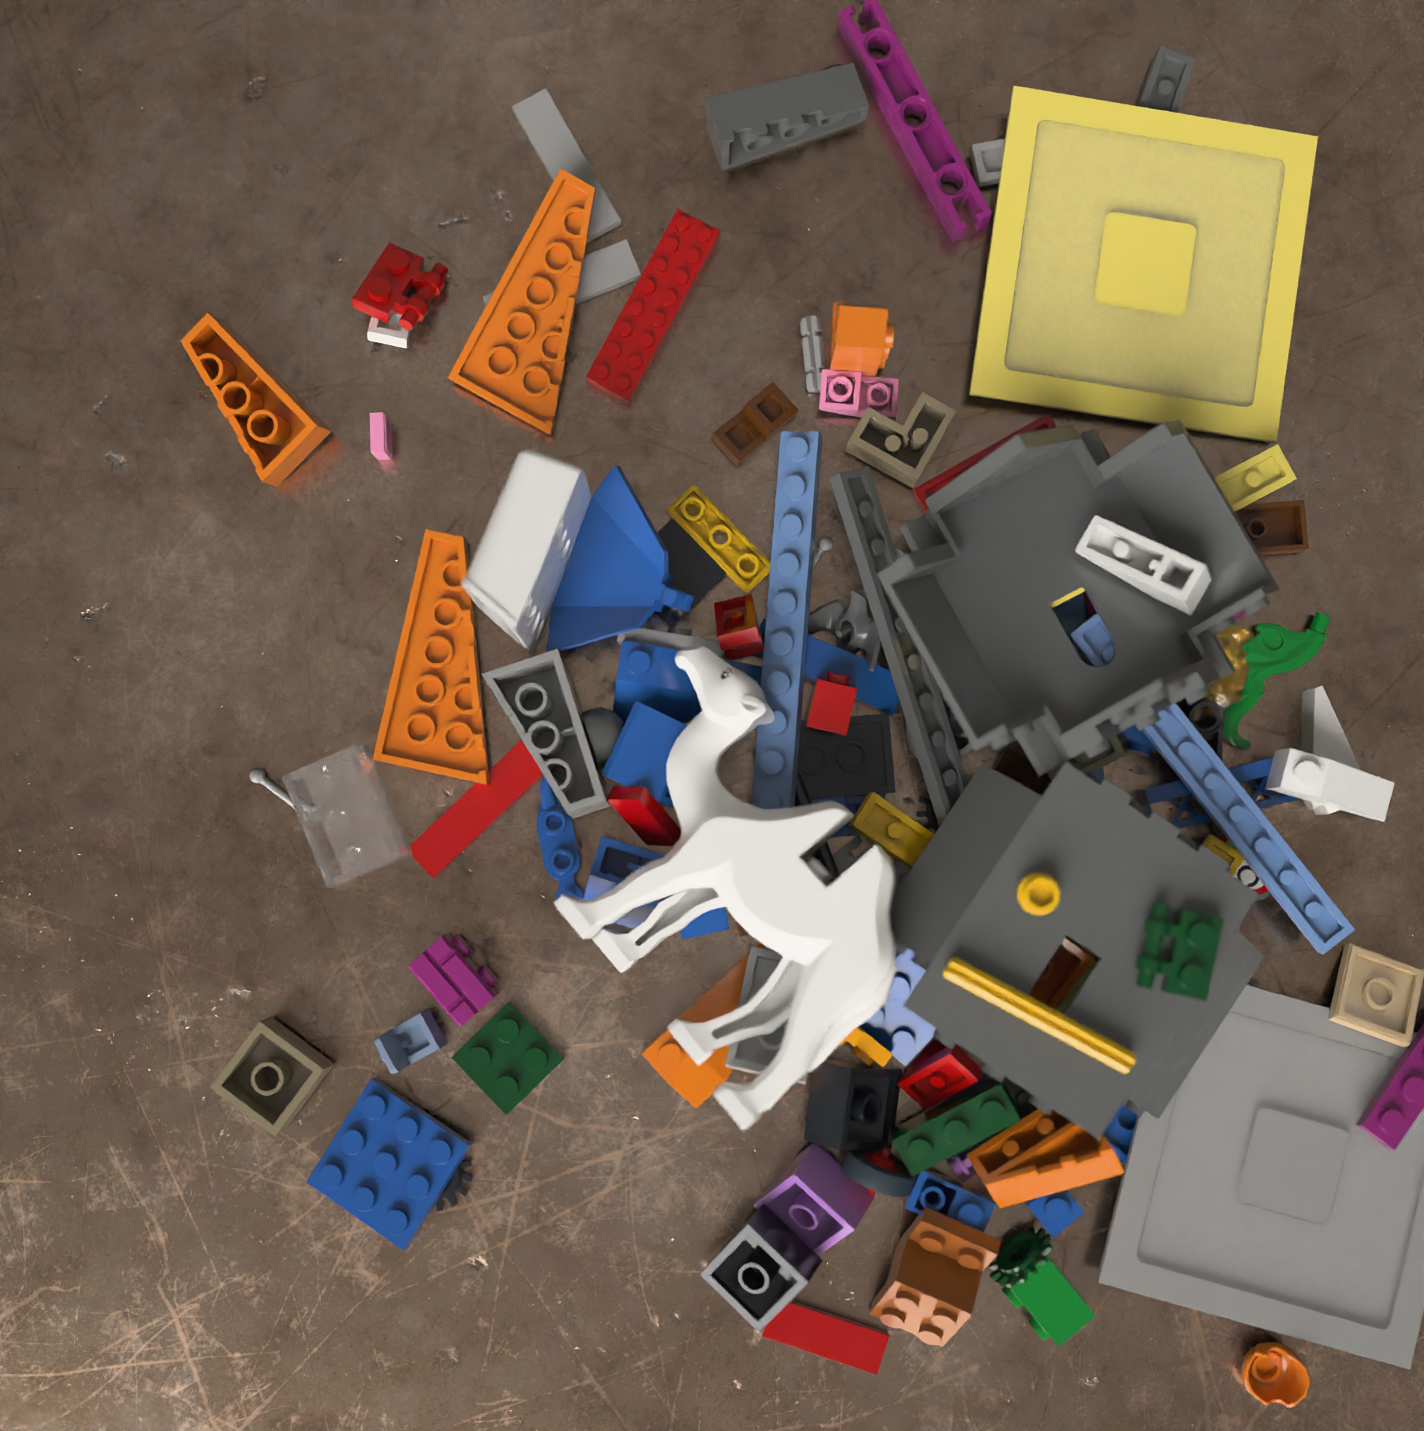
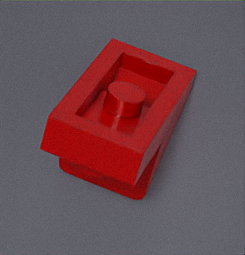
M752 594L714 603L717 638L721 651L724 650L728 660L764 651Z
M936 1039L900 1077L897 1085L926 1110L978 1082L983 1070L956 1044L951 1049Z

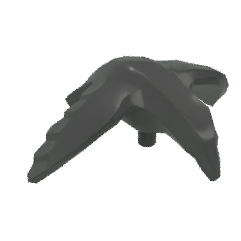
M854 588L850 590L851 601L849 607L843 600L835 599L809 613L808 634H814L820 630L830 631L837 636L836 647L855 655L861 648L865 649L867 653V668L873 672L879 655L881 640L874 619L868 617V599L863 589Z

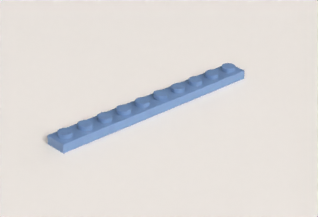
M781 431L761 677V689L764 692L767 704L774 713L775 719L769 724H759L757 728L751 804L762 809H783L795 806L823 435L819 431Z
M1095 613L1067 635L1092 667L1108 665L1115 655L1113 639L1098 613ZM1175 703L1158 712L1162 720L1143 729V733L1314 949L1320 954H1325L1355 930L1354 927L1178 705Z

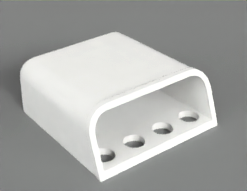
M523 449L516 458L468 573L461 585L481 611L533 656L592 496L584 468L534 449Z

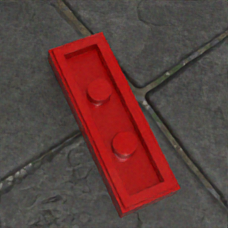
M793 1300L762 1329L761 1333L764 1338L875 1375L878 1374L889 1339V1334L886 1331Z

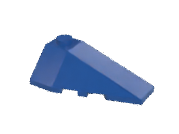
M622 641L613 711L623 720L624 724L636 701L682 723L691 722L702 711L697 693L687 671L680 669L675 663V656L679 650ZM722 659L734 668L747 674L761 687L762 666Z

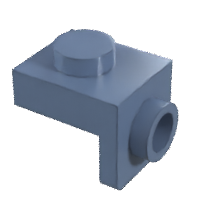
M429 1008L374 1039L380 1057L387 1065L391 1074L401 1071L410 1064L448 1044Z

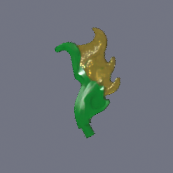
M1316 612L1310 628L1304 630V632H1294L1276 623H1257L1254 628L1257 631L1256 636L1246 629L1233 626L1215 635L1217 638L1226 637L1228 645L1223 647L1236 670L1208 686L1211 691L1208 696L1217 702L1224 711L1223 739L1241 750H1248L1251 747V743L1242 738L1238 733V725L1241 719L1265 693L1263 684L1266 678L1297 669L1308 663L1317 654L1328 637L1325 636V632L1331 619L1329 615ZM1209 706L1200 707L1207 714L1209 713Z

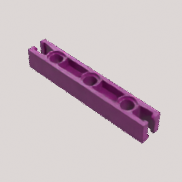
M864 0L862 13L858 14L861 22L868 20L871 30L866 34L861 33L852 19V15L856 13L852 5L839 12L837 29L950 241L954 244L967 236L965 232L968 226L965 221H960L955 210L960 205H965L975 220L974 227L977 232L986 228L992 212L878 0ZM878 48L887 55L875 57L869 51ZM916 115L922 120V123L912 125L905 120V117ZM946 181L952 182L958 187L959 191L948 193L941 187V183Z

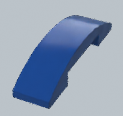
M764 618L760 625L763 645L766 627V619ZM810 635L807 636L804 678L816 682V677H826L827 671L850 676L849 683L856 684L857 686L856 702L884 714L889 713L891 717L899 701L889 670L875 665L873 672H871L867 668L866 659ZM763 652L749 655L763 661Z

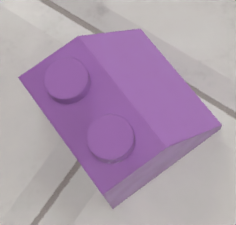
M813 1143L790 1162L753 1206L758 1209L764 1203L819 1256L856 1229L875 1196L868 1194L864 1186L848 1177L842 1170V1166L827 1151L823 1150L818 1144Z

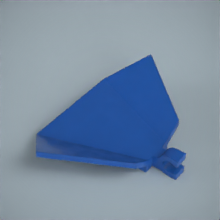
M614 465L589 502L551 607L546 652L555 649L563 651L638 629L654 611L661 612L664 604L671 608H680L688 612L694 596L671 586L674 574L669 572L668 551L624 472L618 465Z

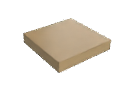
M1352 943L1345 945L1328 1020L1402 1047L1409 1046L1424 978V969Z

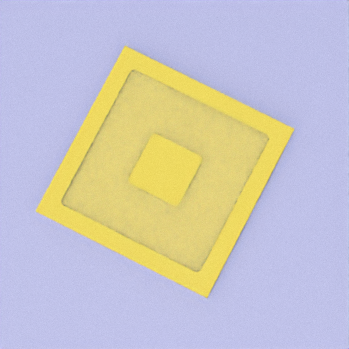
M1013 86L969 395L1157 425L1180 419L1184 428L1189 430L1271 443L1277 442L1318 136Z

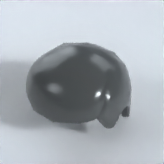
M594 707L582 712L581 715L592 744L597 768L602 769L605 767L625 724L614 711L604 707Z

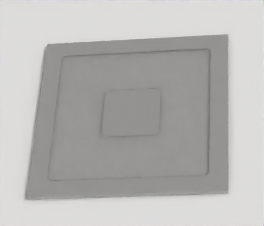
M1246 985L1160 1118H1155L1147 1111L1141 1117L1137 1116L1124 1168L1125 1173L1122 1176L1097 1282L1411 1369L1424 1312V1108L1395 1151L1385 1148L1355 1125L1408 1046L1402 1047L1328 1020L1330 1008ZM1415 1032L1412 1033L1411 1042H1412V1040L1414 1039V1037L1416 1036L1417 1033H1415Z

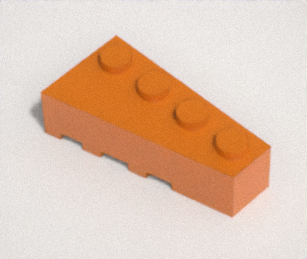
M207 312L181 339L182 345L203 381L210 387L218 401L219 409L232 425L239 437L237 440L244 452L250 456L256 467L255 471L263 483L278 487L332 432L222 319Z

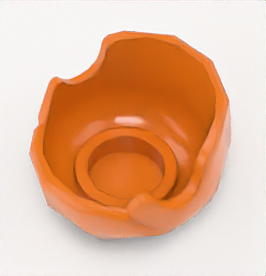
M1277 1342L1260 1343L1252 1347L1243 1358L1240 1373L1245 1388L1264 1405L1281 1403L1291 1408L1307 1396L1311 1383L1308 1369L1292 1348Z

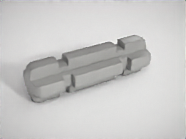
M811 315L802 317L800 320L801 336H804L802 339L805 372H808L806 375V385L808 392L820 393L822 369H826L823 336H820L822 334V322L820 316Z

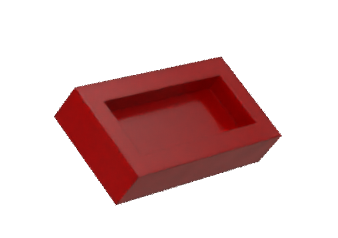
M612 787L607 801L646 845L675 846L681 838L682 830L645 787Z

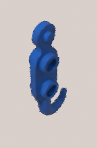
M543 776L540 782L541 801L536 822L544 866L547 873L559 882L556 899L561 894H571L583 899L582 890L574 883V876L580 867V857L572 820Z

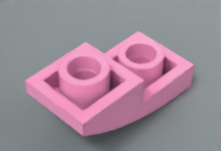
M822 369L819 410L862 417L867 407H870L895 421L899 379L861 376V372Z

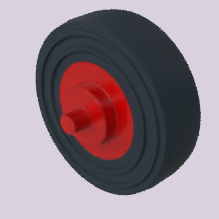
M883 1147L882 1151L848 1150L843 1160L842 1170L855 1182L868 1188L867 1193L870 1195H875V1192L893 1197H906L911 1192L916 1175L911 1176L903 1161L890 1155L891 1149Z

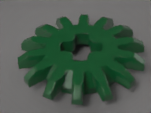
M1029 1227L1027 1232L1021 1233V1230L1015 1232V1236L1003 1242L1004 1244L996 1256V1261L989 1264V1268L994 1270L989 1274L991 1279H997L995 1283L998 1286L1006 1285L1007 1287H1012L1017 1284L1018 1280L1020 1283L1026 1282L1029 1272L1036 1275L1038 1270L1035 1266L1045 1265L1048 1261L1047 1255L1052 1251L1051 1235L1049 1233L1045 1235L1046 1231L1041 1227L1036 1233L1034 1227ZM1026 1252L1027 1255L1020 1262L1016 1263V1260L1021 1258L1022 1253Z

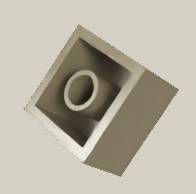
M270 1016L257 1023L210 1088L273 1136H277L289 1126L334 1063Z

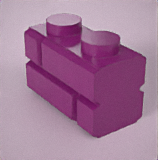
M446 933L407 967L454 1022L461 1027L500 993L495 987L499 981L487 966L483 964L478 968L470 959L469 955L473 951L462 937L457 934L452 938L449 933Z

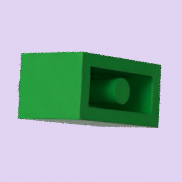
M1024 1252L1021 1258L1016 1260V1263L1020 1262L1027 1253ZM1048 1258L1045 1265L1035 1266L1038 1270L1036 1275L1031 1272L1028 1273V1280L1026 1282L1020 1283L1018 1280L1016 1285L1012 1287L1005 1286L1001 1290L1016 1309L1024 1305L1033 1317L1027 1322L1043 1341L1050 1337L1060 1347L1096 1315Z

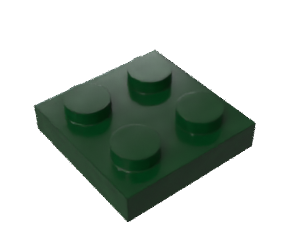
M510 1000L451 1058L496 1106L507 1115L565 1057Z

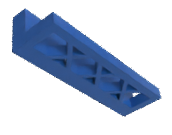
M1273 757L1227 768L1239 783L1241 782L1253 789L1250 798L1259 809L1300 799L1286 794L1275 796L1263 789L1268 780ZM1260 778L1257 784L1250 781L1252 779ZM1181 779L1136 790L1138 802L1149 812L1148 816L1152 812L1150 804L1166 801L1175 806L1177 810L1169 823L1178 829L1213 821L1208 813L1199 815L1186 807L1193 795ZM1259 794L1267 798L1255 801ZM1184 796V798H1183V800L1181 801V803H1179L1178 801L1174 800V798H1178V797ZM1183 812L1191 816L1189 818L1179 820Z

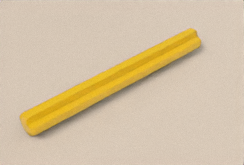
M952 957L945 966L943 975L947 979L1123 1073H1128L1136 1060L1134 1052L957 957Z

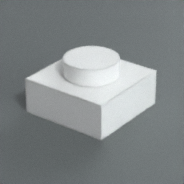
M396 312L389 323L371 316L367 331L368 340L407 348L411 330H406L400 326L399 319L402 315Z

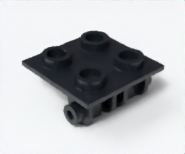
M671 518L657 533L668 551L669 572L674 574L671 586L694 596L690 611L727 573ZM665 604L661 612L654 611L668 626H675L688 613V611L681 610L680 608H671Z

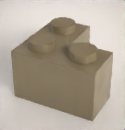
M924 392L919 396L903 426L867 407L851 435L845 451L913 489L957 411Z

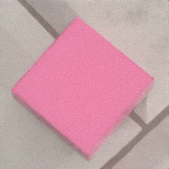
M384 412L370 413V449L377 460H391V457H393L392 422Z

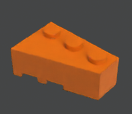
M833 302L828 370L861 372V376L876 377L878 369L885 368V361L889 357V350L893 346L894 323H887V308L875 304Z
M1037 1109L966 1154L999 1208L1125 1173L1113 1148L1103 1135L1100 1139H1097L1055 1109L1052 1110L1050 1115Z

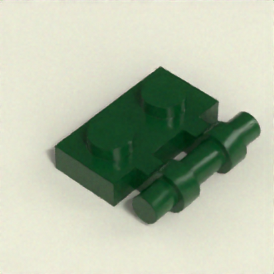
M1153 903L1150 919L1145 918L1143 931H1146L1147 934L1142 956L1137 955L1135 968L1139 969L1136 986L1153 989L1156 973L1164 974L1161 991L1207 1001L1224 918L1178 908L1174 925L1167 923L1170 906ZM1164 936L1172 937L1167 961L1159 960Z

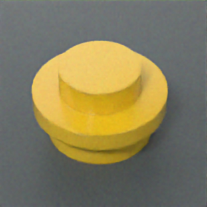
M1035 872L1021 880L1017 889V898L1021 907L1027 912L1034 915H1044L1054 910L1060 900V888L1055 879L1050 875Z

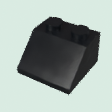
M825 1059L812 1073L804 1140L839 1151L883 1149V1147L892 1149L893 1128H895L900 1091L897 1083L902 1076V1069L888 1066L882 1067L881 1065L874 1064L869 1066L866 1063Z
M763 1203L703 1269L700 1275L760 1332L809 1283L823 1260Z

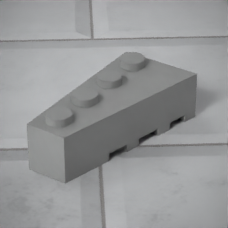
M555 649L482 673L488 686L495 694L501 707L514 725L567 814L572 818H576L610 807L611 804L607 801V791L600 769L596 765L592 744L583 723L581 709L568 668L560 651Z

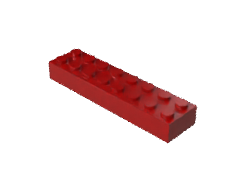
M677 208L585 378L588 385L630 406L720 240V230Z

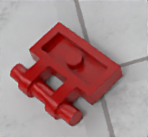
M389 242L352 297L353 308L386 323H389L396 312L402 315L399 319L400 326L406 330H412L415 324L423 321L429 311L427 305L433 296H438L444 288V279L448 274V269L441 263H435L431 271L424 273L422 272L424 268L423 257ZM411 287L418 290L414 297H405Z

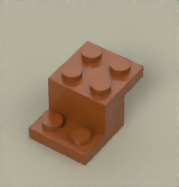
M925 1207L897 1242L887 1282L873 1299L869 1314L879 1318L882 1323L889 1327L901 1328L917 1335L924 1343L943 1347L972 1316L982 1272L998 1255L1001 1240Z

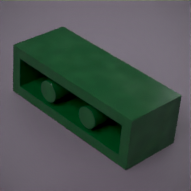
M990 1077L893 1128L892 1142L913 1177L1020 1121L1019 1108L1004 1081L1000 1082Z

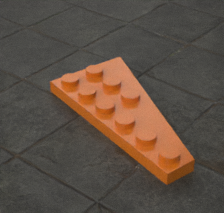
M561 168L447 377L552 436L596 195L595 187Z
M425 529L372 760L490 785L473 601L461 585L469 570L467 539L462 536Z

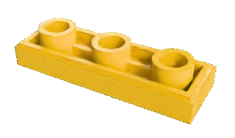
M694 483L666 509V513L727 573L726 575L746 595L770 574L771 562ZM717 533H723L727 536L728 540L724 544H717L713 541V537Z

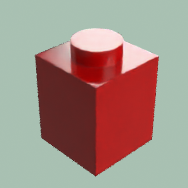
M827 671L826 677H816L806 721L807 727L847 735L857 692L856 684L849 683L850 676Z

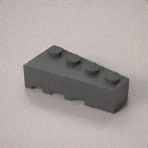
M854 63L845 65L833 64L820 71L706 97V129L721 171L864 122L867 118L869 104Z

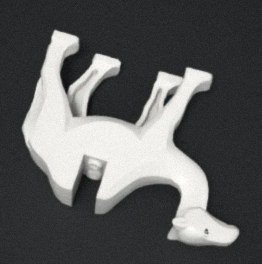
M692 645L677 652L675 663L680 669L687 671L697 693L702 711L678 736L666 763V780L682 827L680 840L664 858L653 861L636 870L612 890L591 900L582 899L571 894H561L554 901V905L583 939H593L621 973L631 968L640 958L649 954L665 938L684 929L703 913L721 907H727L733 917L752 936L782 954V960L767 983L748 1004L705 1023L675 1019L667 1026L670 1033L695 1063L700 1065L714 1053L715 1049L749 1037L772 1033L789 1018L779 1052L771 1064L753 1082L744 1084L722 1082L713 1091L716 1099L741 1129L746 1130L760 1119L763 1111L770 1109L804 1074L816 1069L848 1034L887 1003L896 972V946L890 918L896 874L891 858L882 846L877 844L830 885L828 881L833 876L818 859L812 858L808 860L807 858L854 817L852 812L836 802H821L783 809H762L740 800L724 787L718 774V763L723 753L759 724L772 723L775 716L767 704L763 690L755 680L722 660L707 647ZM672 895L661 901L648 919L628 934L613 932L603 928L604 925L612 924L633 908Z

